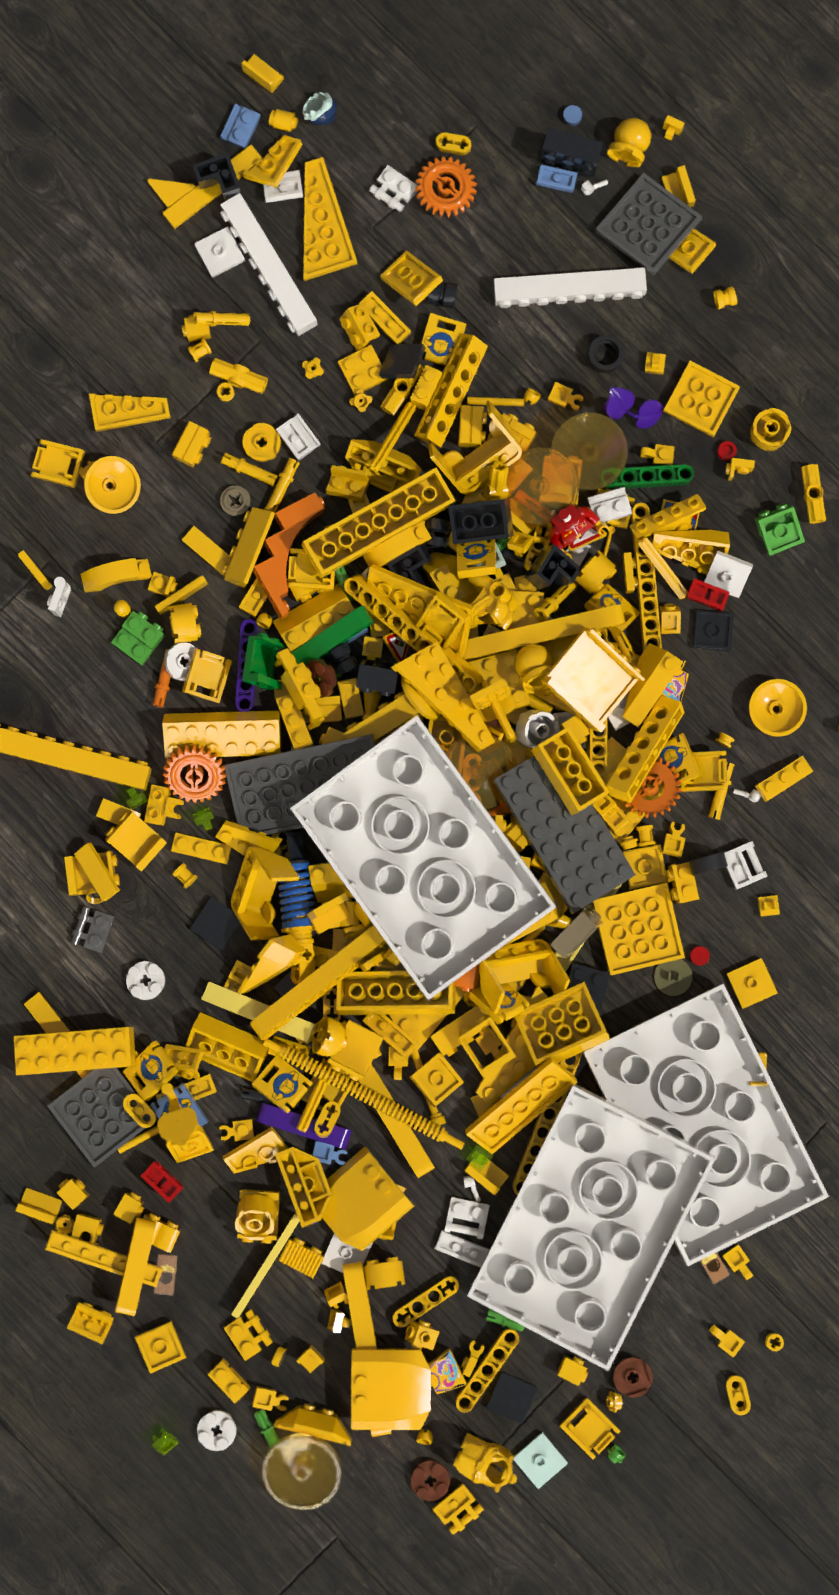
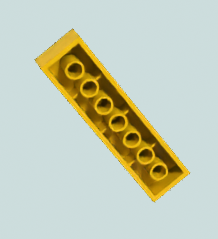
M434 468L303 541L302 547L319 577L323 578L368 553L396 534L447 509L448 506L454 504L455 499L438 469Z

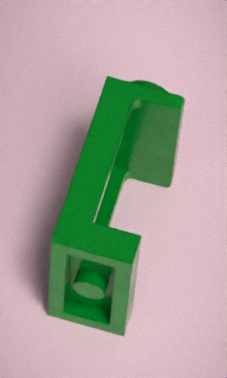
M257 633V636H249L242 681L265 690H281L282 682L273 679L274 663L276 662L277 650L286 649V645L277 638H268V635L264 633Z

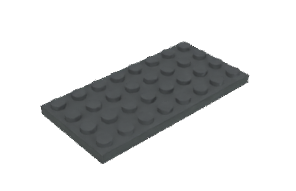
M368 734L225 764V772L237 823L248 827L250 831L267 833L266 835L303 828V825L290 808L375 747L374 735Z
M535 756L492 780L571 914L579 911L635 876L630 864L597 810L591 804L580 812L571 815Z

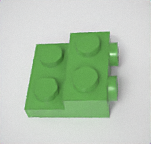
M779 504L776 506V510L771 512L769 510L761 511L758 513L759 517L754 518L759 534L763 538L767 553L770 556L805 542L794 506L790 504Z
M133 611L111 643L143 666L165 635L162 633V627L155 622L151 625L146 621L148 619L146 615L140 611L138 613Z

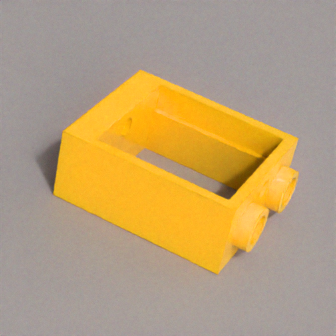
M486 1016L476 1021L477 1026L470 1029L468 1026L459 1032L461 1036L458 1038L483 1078L516 1057L491 1017L487 1019ZM490 1024L507 1050V1053L483 1068L465 1039Z

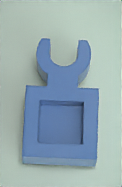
M316 1141L313 1156L322 1163L331 1164V1160L334 1159L338 1164L344 1165L345 1161H341L338 1156L341 1153L347 1154V1151L344 1149L334 1151L335 1146Z

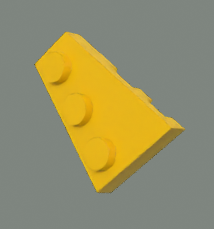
M284 135L269 149V153L263 159L259 158L250 171L247 169L243 173L244 178L277 188L302 146L301 140Z
M227 820L215 836L244 856L248 847H260L274 853L283 840L279 837L266 836L267 833L250 831L248 827Z
M270 1127L225 1154L223 1160L233 1173L257 1168L258 1165L267 1162L269 1164L275 1163L277 1160L275 1154L289 1148L274 1128Z

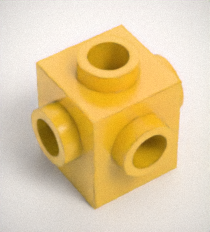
M411 1320L410 1326L406 1330L405 1339L415 1349L422 1350L423 1347L433 1350L439 1331L430 1326L431 1323L419 1320V1322Z

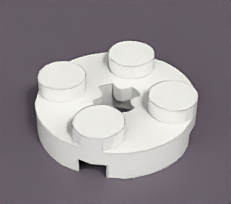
M178 643L166 651L165 668L171 678L185 681L195 647L190 643ZM181 657L188 659V663L185 664L186 667L180 665Z
M149 961L135 964L129 969L126 977L128 990L134 997L142 1000H150L157 997L162 992L166 981L163 970L155 963ZM144 975H147V978H151L148 986L141 983Z
M223 1410L208 1412L201 1418L197 1427L199 1442L207 1449L213 1451L225 1450L232 1444L237 1433V1427L232 1416ZM216 1425H219L222 1434L214 1435V1432L211 1430L212 1427L215 1428Z

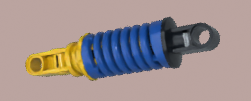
M292 831L279 834V838L283 839L279 844L280 856L289 860L298 874L299 880L277 882L281 884L278 887V890L281 891L279 898L282 899L279 903L283 906L280 909V912L283 913L281 916L283 921L281 932L288 933V935L291 934L306 950L302 955L303 959L300 963L291 967L292 982L299 984L316 971L313 950L314 939H312L311 934L315 928L307 916L308 913L315 910L314 908H309L315 904L314 901H308L313 899L314 895L308 894V892L313 891L312 886H307L311 885V881L305 878L310 877L308 866L312 862L311 860H305L303 834L300 831Z

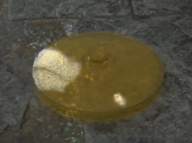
M582 413L565 421L557 430L552 441L551 458L556 472L566 483L582 490H597L608 486L620 476L627 462L628 444L623 431L612 419L598 413Z
M532 448L522 452L521 457L508 466L507 498L510 500L511 511L521 520L538 525L550 524L552 518L558 515L561 509H566L568 506L575 504L579 493L578 474L572 462L562 453L550 448Z
M492 735L495 743L477 752L461 737L450 746L446 752L447 757L486 809L500 805L504 800L492 780L517 766L512 750L503 740L499 741L497 736Z
M293 1434L277 1441L269 1449L262 1471L263 1481L270 1495L280 1504L296 1510H310L327 1503L337 1492L342 1473L341 1463L335 1450L323 1439L309 1434Z

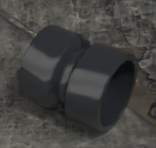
M441 282L428 294L427 303L433 305L442 303L443 307L454 308L458 284L450 282L443 284Z
M437 518L427 519L425 527L431 539L423 544L426 548L446 550L448 544L446 535L449 534L450 522Z
M348 643L341 644L326 654L331 664H336L334 669L339 678L351 674L360 666L356 656H351L353 652Z

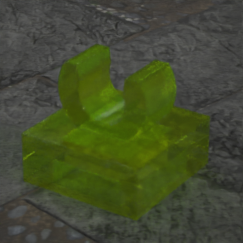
M134 787L127 790L131 799L127 800L126 803L131 810L148 801L146 795L143 792L138 794Z
M210 807L193 814V819L197 826L203 824L206 831L213 828L210 820L214 818Z
M477 1144L466 1159L481 1171L493 1155Z
M162 1428L160 1430L163 1436L158 1438L153 1435L155 1443L152 1445L157 1452L165 1455L179 1441L175 1436Z

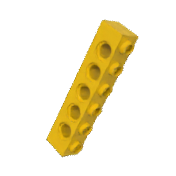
M461 333L415 432V436L426 444L432 443L435 447H442L479 364L484 357L488 346L474 335Z
M662 695L656 701L649 716L644 719L640 731L636 732L631 746L627 747L625 756L618 762L614 774L607 781L606 786L610 791V796L631 803L685 713L681 701Z

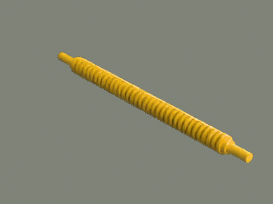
M269 1039L264 1041L263 1045L279 1053V1056L283 1057L282 1060L285 1061L286 1057L288 1058L286 1061L288 1063L290 1060H293L291 1064L294 1065L296 1062L297 1068L299 1065H302L301 1070L306 1067L305 1072H308L310 1069L309 1074L312 1075L315 1072L314 1077H317L319 1074L318 1079L321 1080L323 1076V1081L325 1082L328 1079V1084L332 1081L333 1087L335 1084H338L337 1089L342 1086L341 1091L347 1089L345 1092L347 1094L351 1091L350 1096H353L354 1093L356 1094L354 1097L356 1099L358 1096H361L359 1098L360 1101L364 1098V1103L366 1104L368 1100L369 1106L374 1103L373 1108L378 1105L377 1110L380 1111L383 1108L382 1113L387 1110L386 1115L388 1116L391 1112V1117L393 1118L396 1115V1120L400 1117L401 1123L403 1120H406L405 1125L410 1122L409 1127L415 1125L413 1128L415 1130L419 1127L418 1132H421L423 1129L422 1134L425 1135L428 1132V1137L432 1134L431 1138L434 1140L437 1137V1142L439 1140L441 1142L446 1141L459 1149L463 1148L464 1142L449 1135L444 1127L439 1130L441 1126L438 1125L436 1128L435 1122L430 1125L431 1120L426 1123L427 1118H424L422 1121L423 1116L420 1115L417 1118L418 1113H415L413 1116L414 1111L411 1110L408 1113V1108L404 1111V1106L399 1108V1103L394 1106L395 1101L390 1104L391 1099L388 1098L385 1101V1096L381 1099L382 1094L379 1093L378 1097L376 1096V1091L374 1094H371L372 1089L369 1092L367 1091L368 1087L362 1089L363 1084L358 1087L359 1082H356L354 1085L355 1080L352 1079L349 1082V1077L346 1080L344 1079L346 1075L343 1074L341 1078L340 1072L336 1075V1070L333 1073L331 1072L332 1068L326 1070L327 1065L322 1068L323 1063L317 1065L319 1062L317 1060L313 1063L314 1058H311L309 1061L310 1056L307 1055L304 1058V1053L300 1056V1051L295 1053V1048L290 1051L291 1046L287 1047L284 1045L283 1047Z

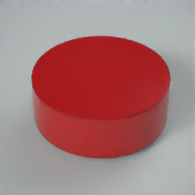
M730 441L722 442L717 449V455L723 461H730L737 452L735 444Z
M695 947L690 952V960L697 966L705 965L709 961V951L704 947Z

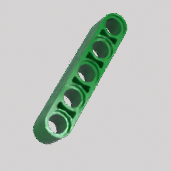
M689 465L607 469L601 475L600 485L604 489L611 490L623 487L631 489L688 485L691 482L694 470ZM686 471L690 477L683 479L680 476V472ZM667 472L671 478L664 480L661 477V473ZM648 473L651 475L652 479L650 481H645L642 478V475ZM626 474L631 475L633 481L626 482L623 476ZM608 475L612 476L614 482L607 483L605 482L604 477Z
M363 605L353 610L293 651L292 654L296 659L297 665L304 663L306 666L310 661L323 658L332 649L344 644L372 625L374 621L365 606Z

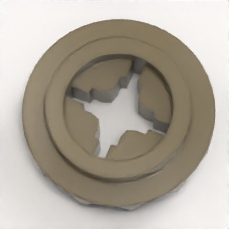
M230 486L221 494V507L232 516L242 515L251 504L250 495L241 486ZM229 496L235 499L240 496L239 502L241 506L237 504L231 505L232 500Z

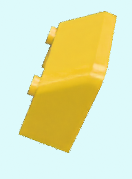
M489 400L486 402L488 415L492 419L489 423V430L493 437L466 457H463L458 451H449L442 456L432 443L428 444L430 458L462 494H470L488 482L491 465L494 462H501L510 466L522 455L521 446L510 426Z
M248 847L231 897L232 910L250 940H269L279 937V934L272 925L276 917V910L270 903L277 881L299 880L298 874L287 858L260 847Z
M541 939L504 945L479 963L481 992L494 1014H498L505 994L501 984L531 979L535 986L538 985L540 988L551 987L556 995L567 990L570 982L569 977L549 944Z

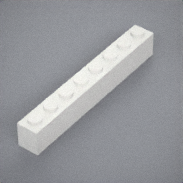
M239 193L222 203V211L220 212L225 222L229 221L231 224V233L235 238L238 237L241 243L239 245L244 254H249L250 259L248 260L253 269L257 268L260 272L258 275L263 285L267 284L269 287L268 294L273 301L276 300L279 306L277 308L282 317H287L289 321L287 325L291 332H296L300 336L317 326L315 316L241 194Z
M645 268L494 278L495 306H500V308H508L516 304L520 307H525L531 303H537V305H547L548 302L564 304L567 301L573 300L581 303L587 299H594V301H603L605 298L621 300L624 297L630 296L633 299L642 298L647 291Z

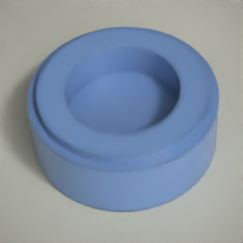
M575 105L568 106L563 113L565 123L570 126L579 124L582 119L581 109Z

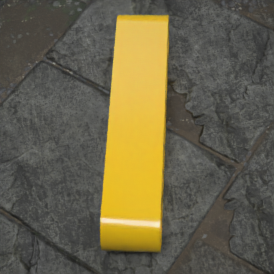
M136 1218L116 1303V1313L135 1316L156 1221Z
M507 1327L501 1332L468 1379L467 1385L463 1386L458 1393L456 1406L459 1411L469 1412L474 1407L516 1347L519 1335L515 1329ZM509 1332L515 1334V1339L512 1342H507L504 1339L505 1335ZM496 1349L504 1351V1355L501 1358L494 1357L493 1352ZM485 1365H490L493 1368L490 1374L482 1372V1368ZM478 1381L482 1386L479 1390H473L470 1387L471 1383ZM463 1397L470 1400V1404L466 1407L459 1404L460 1399Z

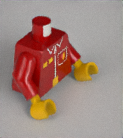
M572 504L566 509H561L558 515L552 518V527L548 537L552 545L555 544L572 559L571 555L566 550H563V548L594 527L593 525H596V530L601 536H604L601 529L607 528L609 531V527L604 521H599L600 518L591 508L582 506L577 508Z

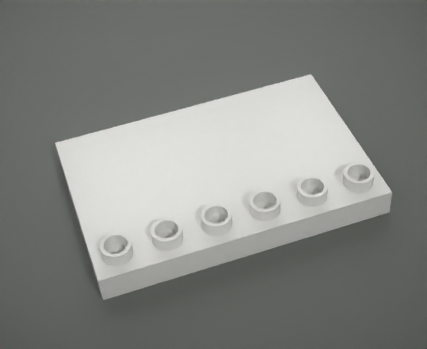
M418 716L411 719L290 808L428 1000L557 907Z
M720 984L583 1052L605 1100L715 1156V1161L674 1240L687 1266L829 1197L724 984ZM749 1081H765L767 1086H750Z
M574 1084L467 1296L608 1371L715 1161V1156Z

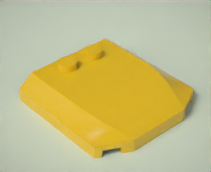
M364 1147L327 1179L333 1196L322 1218L341 1242L363 1251L412 1209L414 1205L386 1173L368 1148Z
M352 1349V1430H421L431 1408V1369L422 1350Z

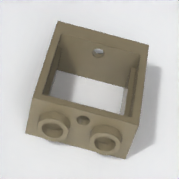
M588 909L583 911L550 945L563 958L571 956L603 924L600 920L602 917L595 910L591 911Z

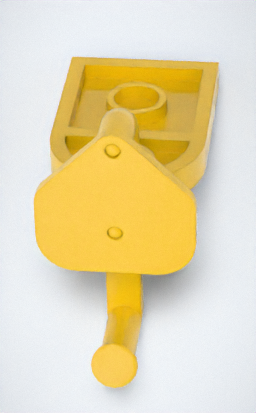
M505 678L494 684L483 681L480 691L470 695V698L483 721L493 722L498 719L506 735V740L509 743H514L517 740V735L514 733L506 717L515 708V700Z
M164 1083L161 1091L168 1097L171 1112L159 1118L158 1129L160 1136L165 1139L167 1148L175 1161L179 1163L214 1151L212 1143L203 1127L198 1125L195 1111L190 1107L180 1109L173 1086L170 1083Z

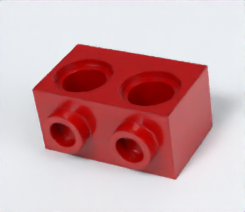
M694 578L686 598L722 612L730 592Z
M157 1160L141 1175L168 1203L185 1187Z

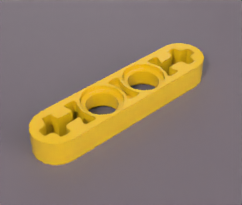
M447 1276L397 1309L393 1314L394 1324L398 1327H405L411 1323V1320H416L455 1294L459 1288L458 1280L453 1276ZM446 1281H454V1289H446L444 1292L447 1295L443 1296L438 1286L441 1285L443 1289L447 1286ZM431 1291H437L440 1295L439 1299L435 1302L431 1301L428 1297ZM414 1302H421L423 1304L421 1312L413 1311L412 1305ZM409 1307L410 1313L414 1315V1317L411 1318L409 1314L405 1317L406 1322H398L397 1314L400 1313L401 1315H404L405 1313H407V1310L405 1308Z

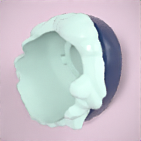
M327 92L314 93V96L310 97L303 106L304 119L317 125L332 123L335 120L336 101Z

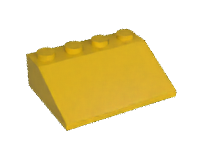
M585 982L524 1008L523 1012L514 1016L537 1068L550 1057L559 1063L610 1040Z

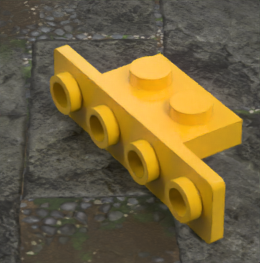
M696 494L631 524L630 529L638 541L652 534L654 537L655 532L687 531L692 529L690 517L706 510V505L699 494Z

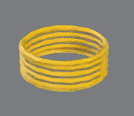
M94 887L86 891V900L89 903L99 904L103 902L101 898H96L97 901L92 902L95 898L88 896L91 893H97Z

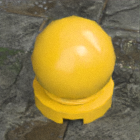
M635 117L622 121L615 130V142L609 145L608 156L616 162L619 159L627 162L626 166L640 167L645 159L643 152L647 150L651 142V132L645 121Z
M540 644L523 646L517 653L514 663L516 672L522 678L521 684L524 691L533 694V690L542 688V691L549 689L541 680L553 666L551 654Z

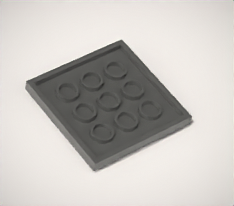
M643 173L598 225L596 232L651 274L655 275L699 224L702 216Z
M118 1068L94 1069L47 1106L94 1168L145 1129L139 1126L123 1107L125 1097L137 1093ZM131 1100L130 1105L136 1107L137 1101ZM145 1114L143 1116V1119L145 1121H149L150 1116L148 1114Z

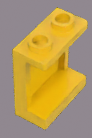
M112 851L98 853L115 883L120 885L119 874H115V866L118 865L117 856L113 855ZM76 856L64 857L69 895L86 894L88 889L94 887Z

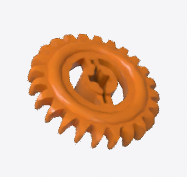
M444 156L441 161L435 158L434 164L428 161V167H422L424 172L418 173V177L421 179L415 181L416 184H419L415 191H420L417 199L423 198L420 203L421 205L427 203L426 211L433 208L432 215L439 211L440 217H442L443 213L446 212L449 218L452 211L457 216L458 209L464 213V206L469 208V201H474V197L471 194L475 195L477 192L473 188L477 186V183L472 181L475 179V176L469 175L471 169L465 170V163L459 165V159L453 162L452 157L448 161H446ZM450 174L454 176L459 182L460 190L457 191L454 188L455 183L452 178L440 177L439 175ZM433 181L438 185L437 193L439 196H437L433 191Z
M195 744L192 751L186 745L185 752L181 748H178V755L172 752V759L167 758V764L164 765L166 771L163 772V776L166 777L164 783L169 784L167 789L173 790L172 795L179 794L178 799L181 800L185 797L186 802L192 799L193 803H196L197 799L200 802H204V798L211 800V795H218V791L222 790V785L226 782L223 779L226 777V772H223L225 766H220L222 759L216 760L217 753L210 756V748L204 753L203 745L197 751ZM194 765H195V772H196L195 785H194L195 773H194V771H193V770H194ZM185 766H187L186 780L191 786L186 784L181 778L180 773ZM205 768L209 775L208 780L203 785L198 786L203 779Z
M662 758L658 762L655 761L648 775L653 774L658 777L646 776L641 785L642 789L636 793L631 803L627 802L625 804V807L632 806V813L638 810V816H641L644 812L646 818L649 817L650 813H652L654 818H656L657 812L664 815V809L671 811L669 805L676 806L674 799H680V796L676 793L682 791V788L677 787L682 784V781L676 780L680 774H673L676 769L675 766L669 768V761L663 765ZM664 782L665 788L659 798L649 801L643 799L645 796L653 797L657 795L659 785ZM647 784L653 785V788L647 787Z

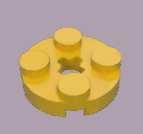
M257 423L245 432L243 447L248 457L258 462H266L274 459L281 447V439L271 425ZM261 438H264V441L267 442L263 447L257 444V441H260Z

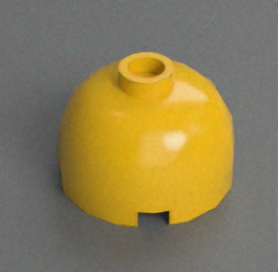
M323 1017L315 1032L319 1033L317 1039L313 1038L312 1051L318 1055L329 1057L337 1054L341 1048H345L347 1037H345L344 1026L339 1021L330 1017Z

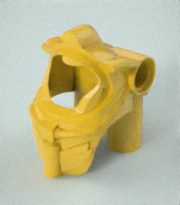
M487 575L469 577L468 581L480 592L479 596L470 604L475 607L471 626L495 623L504 630H507L513 620V611L518 605L516 597L502 582H496Z
M469 1433L466 1434L461 1445L463 1449L458 1452L453 1466L461 1474L476 1484L481 1483L492 1487L495 1492H499L500 1488L508 1482L514 1484L517 1481L516 1474L512 1473L514 1455L509 1449L497 1443L490 1444ZM493 1465L503 1468L502 1471Z

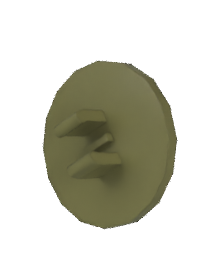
M681 959L659 964L654 973V981L657 988L662 993L670 996H677L686 992L691 986L693 979L689 965Z

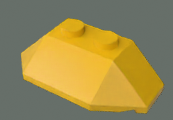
M351 440L345 458L349 461L353 470L359 469L368 473L369 484L391 493L420 476L422 469L412 458L394 449L390 451L378 472L370 470V463L382 444L369 440Z
M437 552L430 554L433 561L421 568L434 589L467 604H471L479 596L480 592L468 581V578H458L457 556Z
M295 1147L276 1153L275 1156L301 1227L303 1228L320 1221L333 1196L320 1160Z
M304 1403L303 1406H297L276 1419L274 1424L276 1428L350 1446L352 1440L339 1416L334 1414L333 1410L323 1408L322 1411L317 1410L311 1404Z

